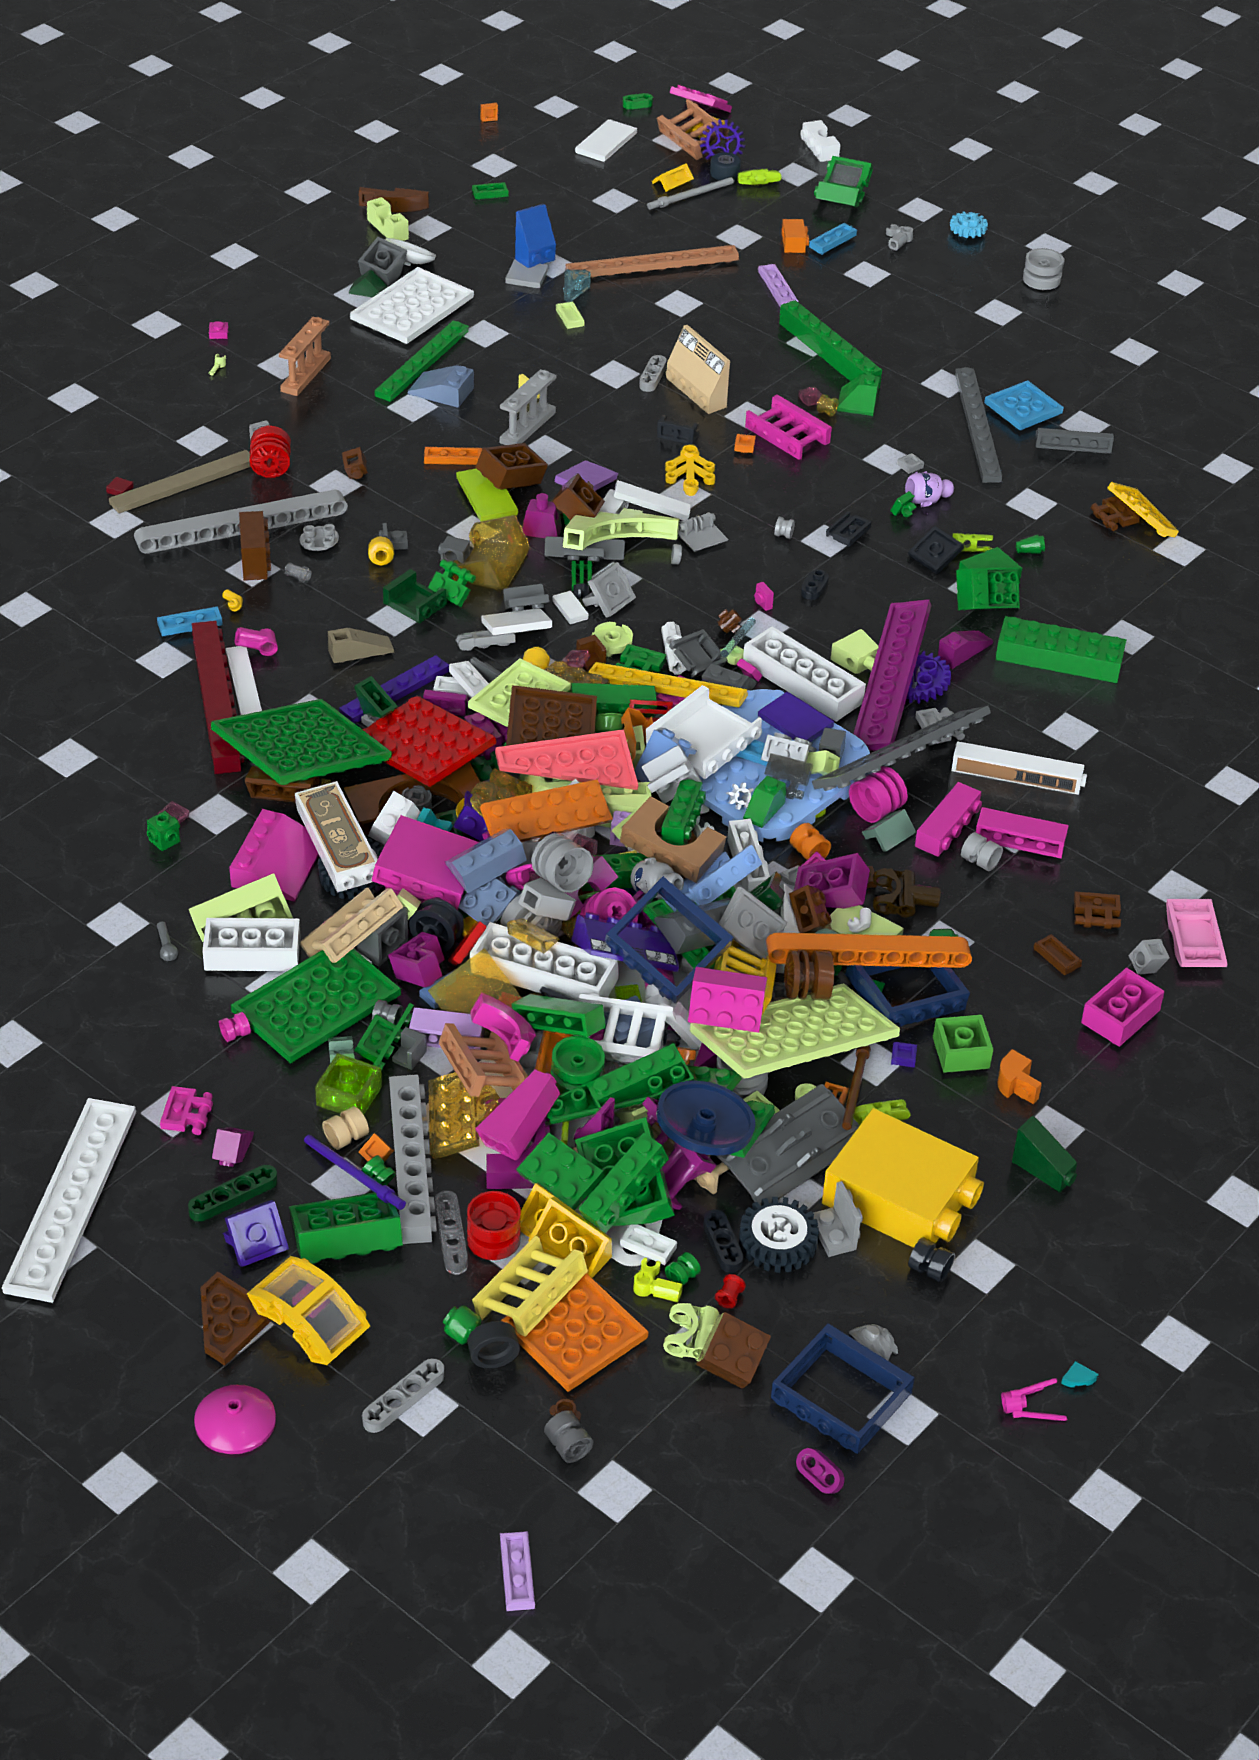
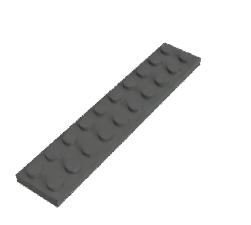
M989 706L958 711L811 781L814 789L823 788L824 791H828L837 786L838 788L849 786L851 780H861L866 777L865 773L867 772L869 774L881 770L880 766L892 765L896 763L897 758L903 759L911 756V751L918 752L925 749L926 744L938 743L941 741L940 737L942 736L943 738L955 735V730H965L970 727V723L976 724L984 721L983 717L991 713Z

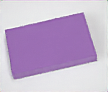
M585 460L556 475L555 482L564 485L578 473L586 482L589 481L594 486L593 490L596 491L616 480L618 473Z

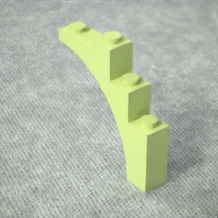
M623 508L620 514L599 512L595 518L575 515L565 527L563 547L583 550L595 542L624 537H654L676 540L678 538L680 519L645 514L643 511Z

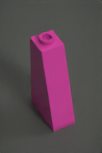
M535 1069L475 1128L484 1145L517 1161L560 1095L555 1078L549 1073H543Z

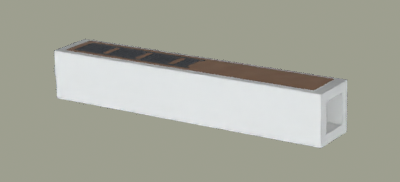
M958 741L951 770L1079 795L1080 786L1085 787L1087 774H1083L1084 765Z

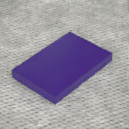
M789 692L784 693L758 711V717L783 734L791 737L794 741L796 737L812 742L823 734L824 728L831 729L834 727L833 720Z

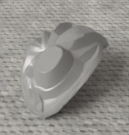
M875 1324L864 1325L849 1331L854 1340L887 1361L892 1352L898 1354L893 1336L887 1329Z

